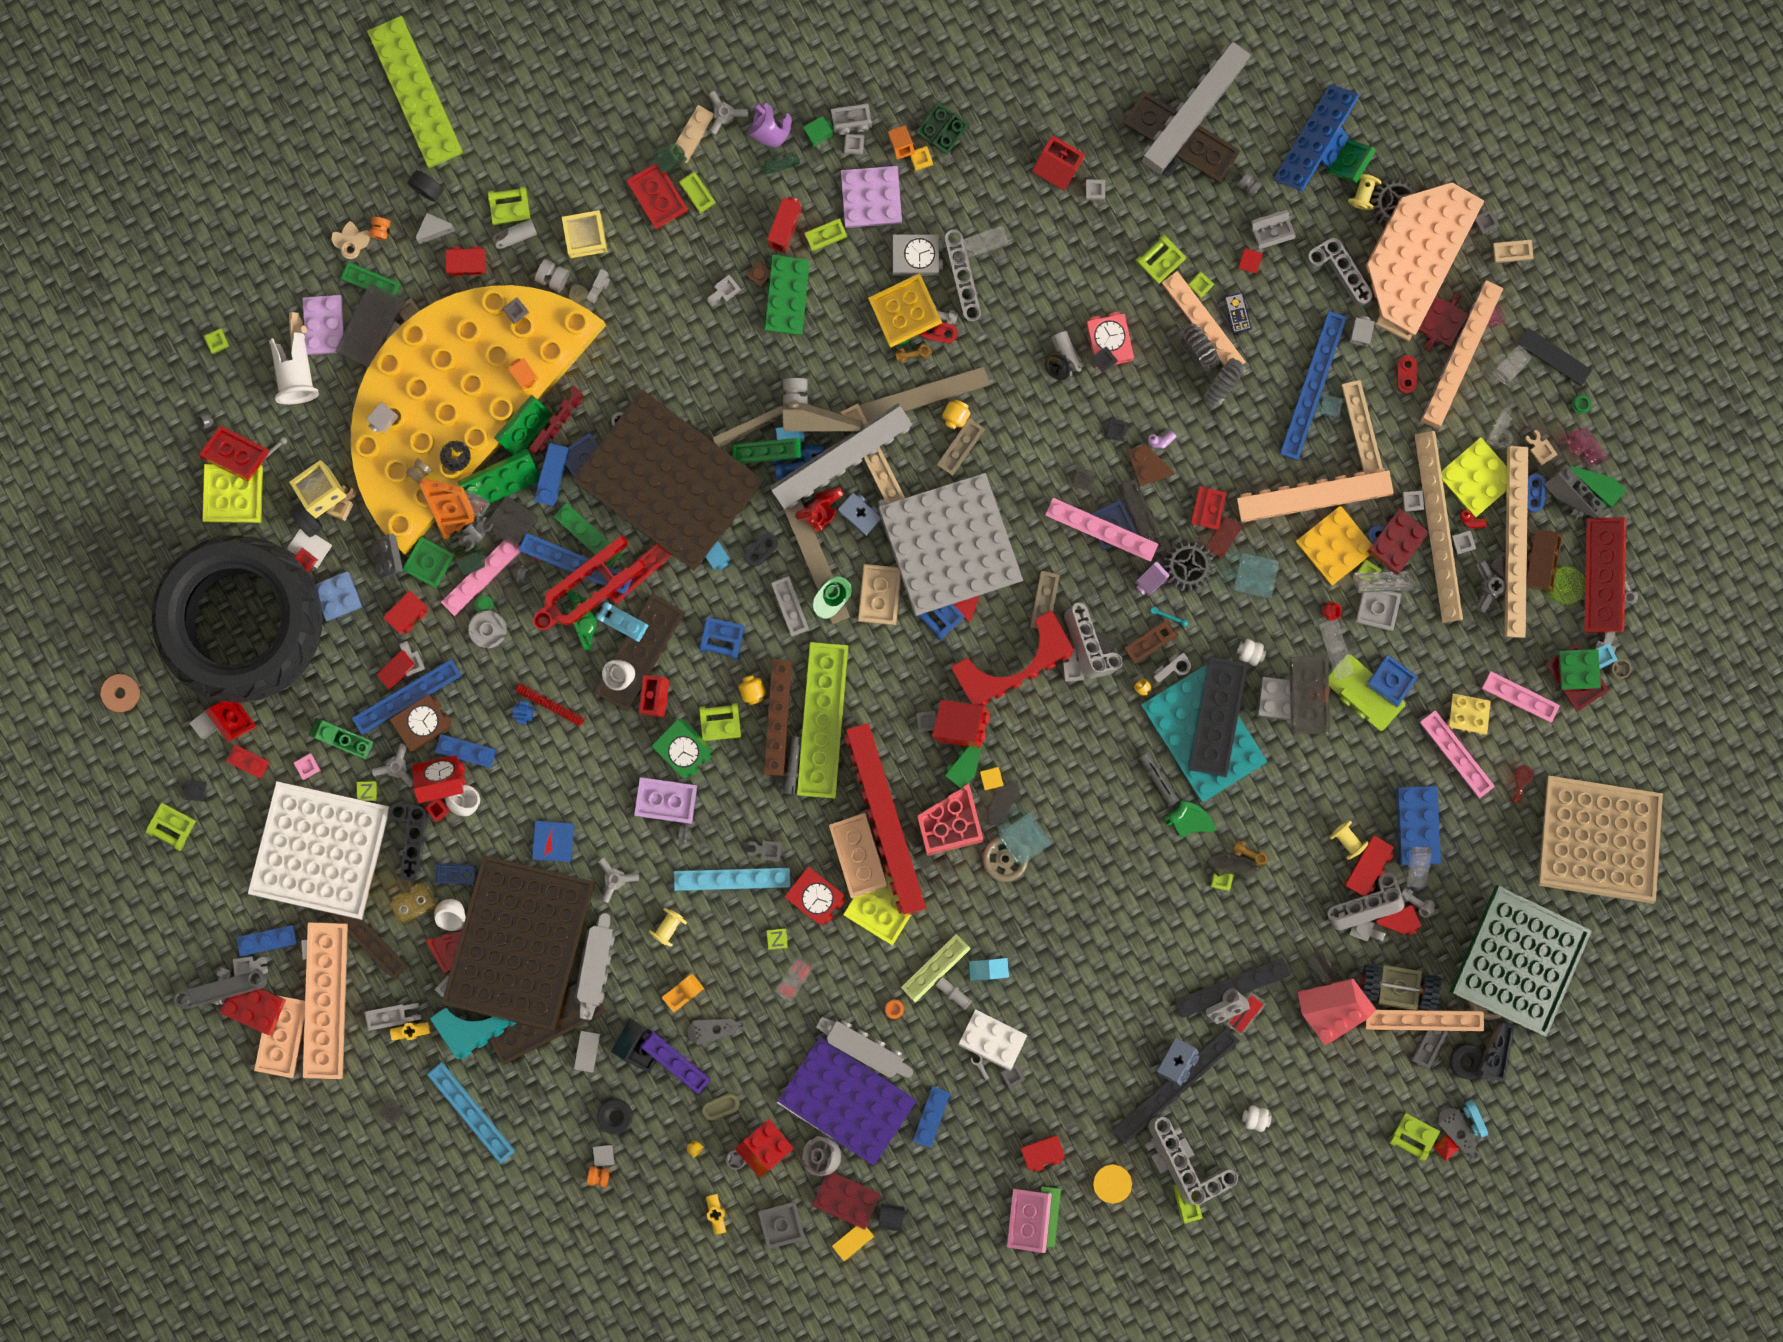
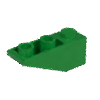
M1573 466L1569 467L1607 509L1611 508L1627 491L1613 477Z
M319 718L315 719L309 732V736L363 759L367 758L373 741Z
M963 747L957 754V757H959L955 764L951 762L944 770L947 772L945 777L958 788L964 790L963 787L969 784L976 774L981 748L968 747L966 749Z

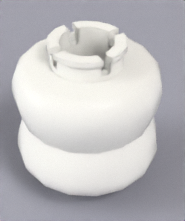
M1246 639L1244 643L1240 642L1237 654H1239L1240 661L1256 666L1259 661L1263 662L1266 651H1263L1264 645L1262 643Z
M1251 1105L1248 1111L1244 1110L1242 1122H1245L1247 1129L1263 1132L1266 1127L1269 1128L1271 1115H1268V1109Z

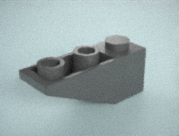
M1567 465L1552 474L1544 484L1558 500L1594 518L1605 507Z

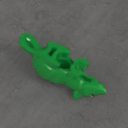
M571 590L568 591V598L573 604V609H567L569 614L578 607L579 603L583 604L587 601L585 597ZM590 611L574 623L585 651H589L592 648V636L597 628L596 618Z

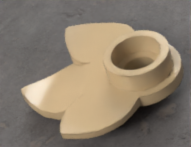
M350 221L345 225L342 233H332V242L335 247L341 250L345 258L354 259L359 255L360 250L368 245L370 240L368 236L369 231L359 232L355 224ZM349 247L354 248L352 253L347 252Z

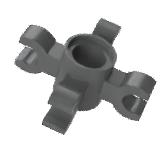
M480 511L475 513V520L472 523L463 526V529L458 532L456 531L453 539L460 538L458 540L460 546L467 545L466 552L471 550L474 544L478 543L493 526L492 523L486 525L488 519L485 516L479 518Z

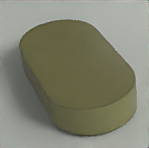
M729 1093L708 1101L702 1108L703 1116L708 1120H716L731 1114L739 1108V1098L735 1094Z

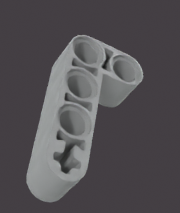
M1328 239L1309 252L1306 262L1311 268H1319L1329 262L1352 301L1360 307L1369 303L1372 298V292L1338 239ZM1328 245H1335L1337 251L1330 252L1327 248ZM1311 255H1319L1321 261L1314 262L1311 258ZM1338 261H1345L1347 268H1340ZM1348 277H1355L1357 280V284H1350L1348 282ZM1360 294H1361V295H1364V294H1365L1366 297H1365V299H1363V298L1360 299V298H1359V295H1360Z
M1076 603L1065 612L1064 618L1084 675L1087 678H1097L1112 674L1122 666L1121 656L1117 653H1102L1088 609L1084 604Z
M1384 873L1380 876V892L1331 907L1328 911V917L1333 928L1344 930L1400 912L1404 908V900L1395 875Z

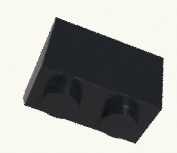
M630 1018L611 1052L623 1061L650 1073L657 1060L641 1048L640 1044L653 1030ZM655 1032L665 1042H668L669 1039Z

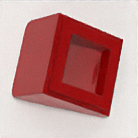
M1244 248L1238 269L1257 274L1263 253Z
M441 798L432 800L424 807L435 823L441 821L450 812Z

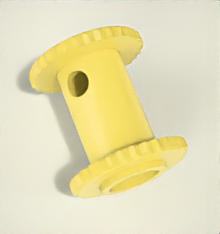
M1362 174L1359 178L1360 183L1354 199H1348V203L1361 210H1372L1374 206L1369 202L1374 186H1380L1381 181L1374 176Z
M1351 821L1341 824L1330 835V839L1337 837L1350 854L1346 857L1348 860L1359 855L1368 845V841L1361 843L1349 829Z
M664 908L663 910L668 913L656 932L650 930L649 933L662 944L671 947L672 944L668 942L680 922L687 924V921L675 911Z

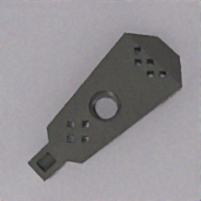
M733 1019L695 1020L691 1023L687 1032L689 1040L696 1045H701L736 1033V1030L746 1027L745 1021L735 1022ZM714 1026L720 1027L719 1033L713 1032Z
M1446 1107L1439 1112L1438 1125L1464 1153H1469L1474 1161L1478 1159L1480 1154L1476 1150L1477 1143L1459 1109ZM1463 1131V1137L1458 1138L1457 1132Z

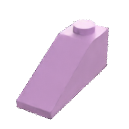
M1156 561L1135 582L1138 585L1136 589L1143 596L1146 594L1149 597L1170 575Z

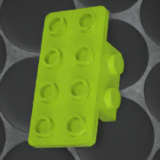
M1349 654L1325 679V683L1341 697L1340 700L1348 707L1352 706L1355 709V713L1361 719L1365 718L1379 731H1383L1404 708L1405 702L1402 700L1396 708L1367 687L1366 684L1373 673Z

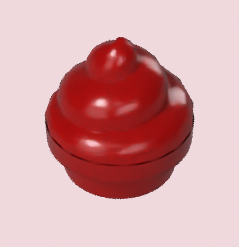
M1328 602L1320 612L1327 620L1335 621L1341 616V607L1335 602Z

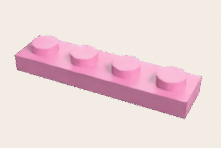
M1491 671L1481 688L1549 723H1552L1560 705Z

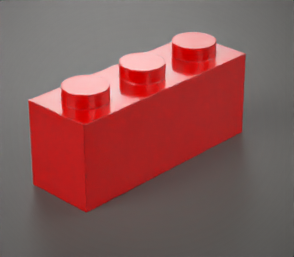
M1371 836L1367 847L1362 851L1343 886L1361 897L1372 894L1375 888L1373 883L1376 878L1379 879L1385 871L1383 866L1386 861L1389 863L1392 859L1394 847L1376 836Z

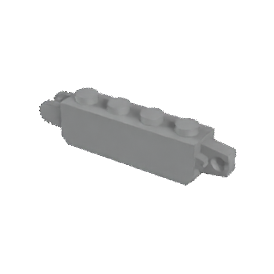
M606 913L599 915L596 925L586 931L574 995L575 1002L579 1004L580 1019L591 1020L595 1008L599 1006V1003L603 1002L604 992L601 991L603 984H606L608 973H605L606 965L609 966L611 954L608 953L615 939V935H612L613 929H609L611 917Z
M824 1017L820 1019L817 1028L828 1036L829 1044L889 1078L895 1076L896 1073L907 1078L913 1075L912 1068L903 1063L904 1058L901 1057L903 1053L894 1048L891 1051L884 1047L885 1043L876 1038L872 1041L867 1038L868 1033L861 1029H858V1031L851 1029L852 1024L843 1019L841 1022H835Z

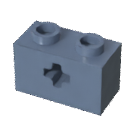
M852 493L838 509V512L867 537L881 522L880 513L874 506L870 508L866 505L867 500L860 494L856 496ZM857 510H859V511L865 510V512H864L865 517H863V516L857 517V515H858Z
M1175 1038L1157 1071L1158 1074L1181 1086L1182 1082L1185 1083L1187 1081L1191 1066L1197 1063L1199 1052L1195 1047ZM1177 1061H1178V1062L1183 1061V1064H1182V1065L1179 1064V1065L1177 1066L1176 1062H1177Z

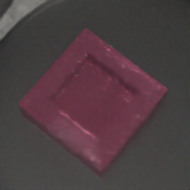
M1500 305L1495 306L1486 326L1487 329L1506 323Z

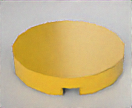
M1110 1164L1098 1170L1094 1176L1093 1186L1095 1193L1101 1200L1114 1204L1128 1197L1131 1192L1132 1181L1127 1170L1119 1165Z

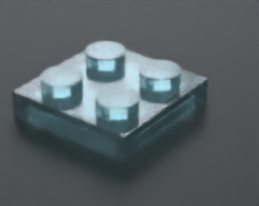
M1241 553L1233 591L1271 599L1279 561Z
M1031 812L998 834L1019 866L1052 844Z

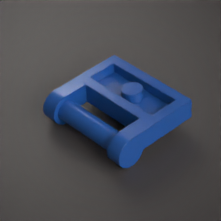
M953 604L933 611L946 625L943 630L927 613L916 616L920 617L937 635L936 638L939 641L965 618Z
M707 617L700 651L715 652L737 659L745 626ZM713 638L734 643V648L709 644L708 639Z

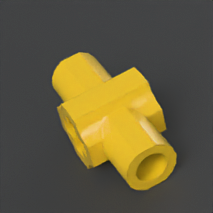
M411 1022L406 1023L403 1027L390 1029L391 1039L406 1038L407 1040L417 1039V1036L431 1034L430 1023L415 1024ZM408 1026H410L411 1029H415V1033H412V1037L410 1034L406 1033V1030L409 1029Z
M718 1194L706 1196L709 1209L707 1218L712 1222L714 1235L725 1233L726 1228L723 1220L725 1211L724 1208L720 1207ZM714 1209H716L717 1212H721V1215H719V1219H716L715 1216H711V1213H713Z

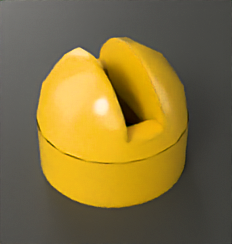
M1141 679L1135 684L1134 689L1138 694L1144 696L1148 694L1147 691H1151V685L1147 679Z
M691 1141V1144L687 1145V1152L694 1158L704 1147L698 1141Z

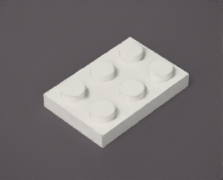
M975 1009L958 1045L1010 1071L1027 1035Z

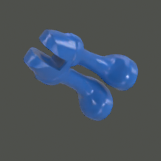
M805 445L804 449H801V458H794H803V461L787 465H774L777 481L810 461L812 456L819 455L825 451L824 446ZM794 459L773 460V463L777 464Z

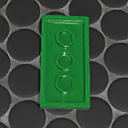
M779 255L771 256L764 331L802 335L810 260Z
M525 450L457 482L468 495L471 493L487 502L486 506L539 482L540 474L528 450Z

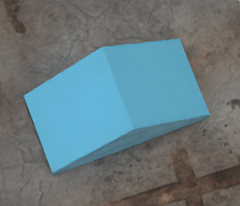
M1007 958L969 961L970 981L1009 977Z

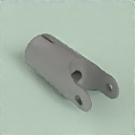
M529 219L496 233L493 239L497 241L496 247L501 249L538 234L532 220Z
M1067 331L1052 336L1051 339L1056 351H1061L1062 355H1067V361L1071 360L1075 369L1080 372L1081 365Z

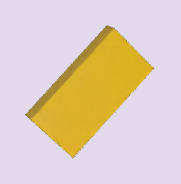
M855 1226L834 1243L832 1247L845 1261L870 1241L874 1235L867 1227L863 1230Z

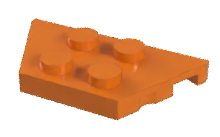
M424 478L420 479L419 485L444 539L449 538L451 533L463 529V526L469 525L475 520L474 511L463 487Z

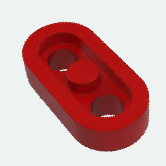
M943 322L932 327L933 332L931 334L926 333V331L920 333L926 340L945 344L953 343L958 334L955 326ZM947 331L952 334L949 338L944 335Z
M1406 355L1397 362V388L1403 394H1410L1417 387V362L1412 356ZM1409 362L1411 364V367L1406 368L1404 366V363ZM1409 381L1411 386H1405L1404 382Z

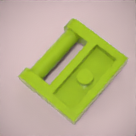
M521 186L520 189L494 192V190L488 191L493 226L523 222L531 219L526 186ZM522 197V201L496 205L497 199Z
M1164 234L1158 238L1159 241L1142 257L1139 256L1135 260L1158 285L1187 258ZM1163 246H1166L1168 250L1150 266L1147 261Z
M738 703L721 707H699L702 739L704 741L741 738ZM733 713V719L707 721L706 717L708 715Z
M161 803L146 830V834L154 835L175 846L174 849L181 851L196 820ZM158 823L180 834L179 839L157 829Z
M1404 1113L1389 1144L1397 1145L1419 1157L1420 1161L1425 1162L1440 1131ZM1403 1133L1425 1145L1423 1150L1400 1139L1401 1134Z

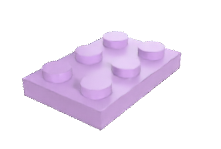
M342 296L303 298L304 326L307 328L305 333L307 355L345 353Z
M640 777L634 816L692 824L697 785Z

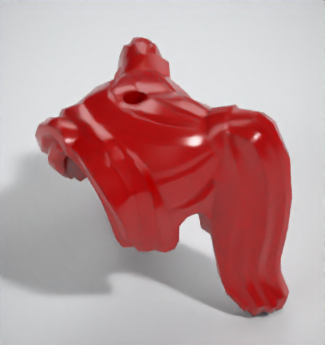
M835 488L818 493L811 504L805 509L796 512L795 518L797 520H805L812 527V530L818 533L822 530V527L834 519L836 509H832L830 504L843 495L842 489Z

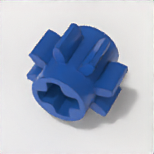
M520 701V705H514L512 718L517 719L516 723L526 725L527 721H532L534 707H530L529 702Z

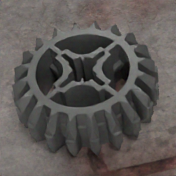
M1391 178L1389 184L1383 181L1382 187L1377 186L1376 190L1378 192H1373L1372 194L1376 199H1371L1370 203L1375 205L1371 211H1377L1373 217L1377 218L1380 216L1379 224L1385 221L1386 227L1391 217L1387 213L1393 212L1397 206H1391L1393 202H1399L1402 197L1419 193V190H1412L1414 184L1408 187V180L1401 184L1400 178L1396 180V183ZM1392 190L1402 191L1405 195L1399 196ZM1386 193L1389 204L1383 208L1382 196Z
M1190 323L1179 331L1178 336L1181 344L1198 368L1208 372L1220 363L1217 351L1200 327Z
M1235 358L1229 359L1204 394V398L1208 403L1216 407L1220 406L1245 372L1246 366Z
M1186 540V546L1180 541L1178 543L1179 549L1175 545L1172 546L1174 553L1169 550L1166 554L1171 558H1164L1163 561L1169 563V565H1163V569H1169L1167 573L1171 575V578L1168 580V583H1171L1173 580L1176 581L1173 586L1174 588L1180 584V591H1184L1185 586H1187L1188 592L1192 591V586L1197 591L1199 590L1198 584L1202 587L1206 586L1203 580L1208 582L1211 580L1207 574H1214V571L1209 568L1214 567L1215 564L1208 562L1213 559V556H1206L1210 550L1207 549L1203 552V544L1197 548V541H1194L1192 546H1190L1189 540ZM1190 551L1187 559H1175L1179 553ZM1195 553L1202 558L1204 567L1195 562ZM1191 558V566H1193L1194 569L1191 568L1190 571L1187 572V567L1184 566V563L1187 564ZM1173 565H1176V567L1181 568L1183 571L1182 579L1176 575ZM1190 573H1203L1199 579L1188 581Z

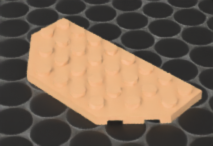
M1454 183L1400 198L1366 264L1367 271L1370 273L1372 280L1371 285L1375 299L1377 298L1380 308V316L1412 335H1416L1484 203L1482 199Z

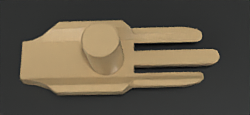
M295 312L289 313L291 348L294 333L304 334L307 332V328L303 326L299 313Z

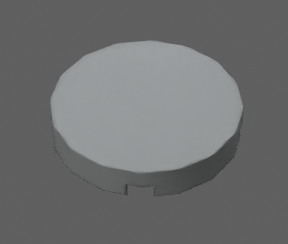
M483 610L476 613L469 623L468 634L471 640L479 647H496L504 640L507 633V625L504 618L492 610Z

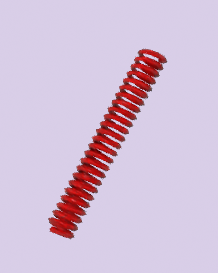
M519 683L515 689L519 695L522 694L525 698H530L533 702L538 703L543 708L546 707V709L562 716L567 721L570 720V722L575 723L578 727L586 719L582 720L583 716L579 719L580 715L575 714V712L572 713V710L570 712L569 709L566 711L567 707L563 710L564 706L559 705V703L556 704L554 702L552 705L553 700L549 704L551 699L548 700V697L545 699V696L542 698L543 694L539 697L540 693L535 692V690L532 691V688L529 690L528 687L525 691L527 685L522 690L524 684L521 686V683Z

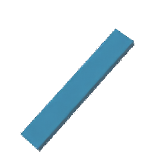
M443 1062L427 1074L500 1164L515 1152V1149Z

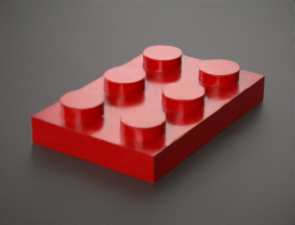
M659 161L626 180L656 230L688 211V208Z
M220 425L199 453L201 459L249 482L268 456L269 450Z
M258 989L226 998L220 1014L268 1036H272L286 999L264 989Z

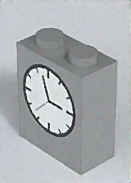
M893 235V276H915L919 273L921 276H939V270H943V260L939 259V252H942V240H939V235Z

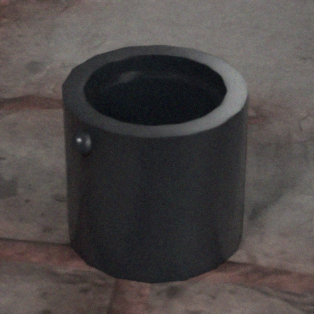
M882 1203L878 1228L901 1232L905 1207Z

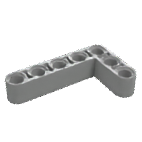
M1155 1117L1150 1120L1149 1130L1185 1203L1188 1205H1200L1237 1184L1238 1175L1233 1170H1220L1199 1181L1169 1119L1166 1117ZM1159 1121H1161L1163 1124V1128L1161 1131L1157 1129V1123ZM1167 1139H1170L1171 1141V1147L1169 1149L1166 1147L1165 1144ZM1176 1156H1178L1180 1159V1163L1178 1166L1174 1164V1159ZM1226 1173L1229 1175L1228 1183H1225L1224 1176ZM1184 1174H1187L1188 1176V1182L1186 1184L1183 1182ZM1210 1182L1213 1184V1190L1211 1192H1209L1207 1188ZM1193 1191H1195L1197 1194V1198L1195 1201H1193L1191 1198V1194Z

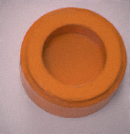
M895 999L888 1001L885 1005L886 1015L891 1019H897L902 1016L904 1012L903 1004Z

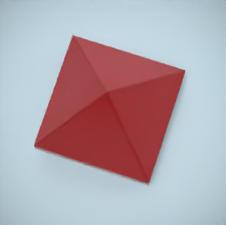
M1447 1134L1433 1146L1445 1161L1459 1149L1457 1144Z

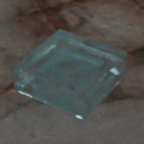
M1323 395L1320 415L1339 418L1343 398Z

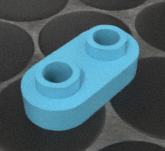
M1469 1100L1465 1102L1463 1111L1466 1117L1472 1120L1473 1125H1471L1474 1135H1479L1480 1138L1487 1136L1488 1131L1474 1101Z

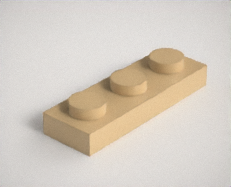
M698 105L672 148L670 155L687 164L712 122L714 113Z

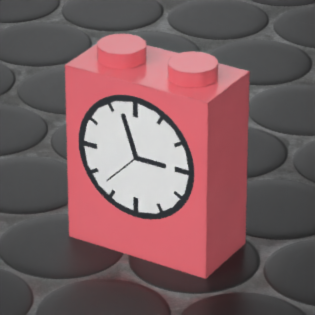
M1114 312L1108 314L1109 317L1101 318V316L1091 317L1090 321H1087L1086 326L1093 356L1107 346L1118 360L1114 365L1133 361L1134 355L1125 314Z

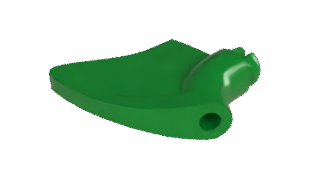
M1180 800L1178 808L1164 817L1166 825L1174 824L1181 838L1193 832H1213L1216 830L1210 816L1201 807L1192 802Z

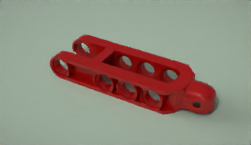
M624 536L617 538L546 593L544 607L533 617L535 627L538 630L546 631L556 623L571 626L646 568V564L640 558L630 568H625L614 577L605 566V563L629 545ZM598 569L609 584L600 591H595L593 596L583 604L579 603L578 607L570 614L562 615L556 607V601Z

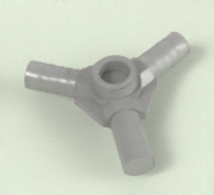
M715 91L709 94L715 105L714 119H716L709 131L711 134L716 135L721 125L729 122L733 117H748V109H733L732 106L725 102L722 103Z
M400 743L396 757L388 761L386 766L372 769L373 776L388 773L390 776L401 778L409 787H412L413 779L406 773V763L403 759L407 746Z
M605 858L598 861L606 873L605 883L607 889L601 900L609 903L614 890L622 887L625 882L639 881V873L624 875L623 872L612 869Z

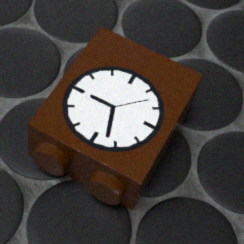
M428 694L390 719L410 752H415L452 728L449 724L452 721L446 712H441L439 707L442 705L436 696L432 698Z

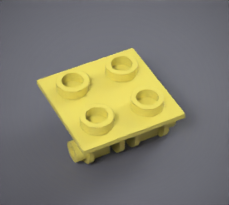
M1453 694L1450 719H1448L1447 726L1451 729L1467 730L1469 733L1471 731L1479 733V735L1487 734L1491 701Z

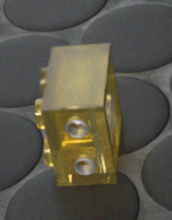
M419 883L410 888L411 892L407 894L400 893L392 898L394 901L389 904L400 924H407L437 907L439 903L429 885Z

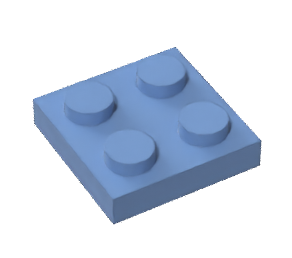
M348 571L315 584L326 621L363 608Z

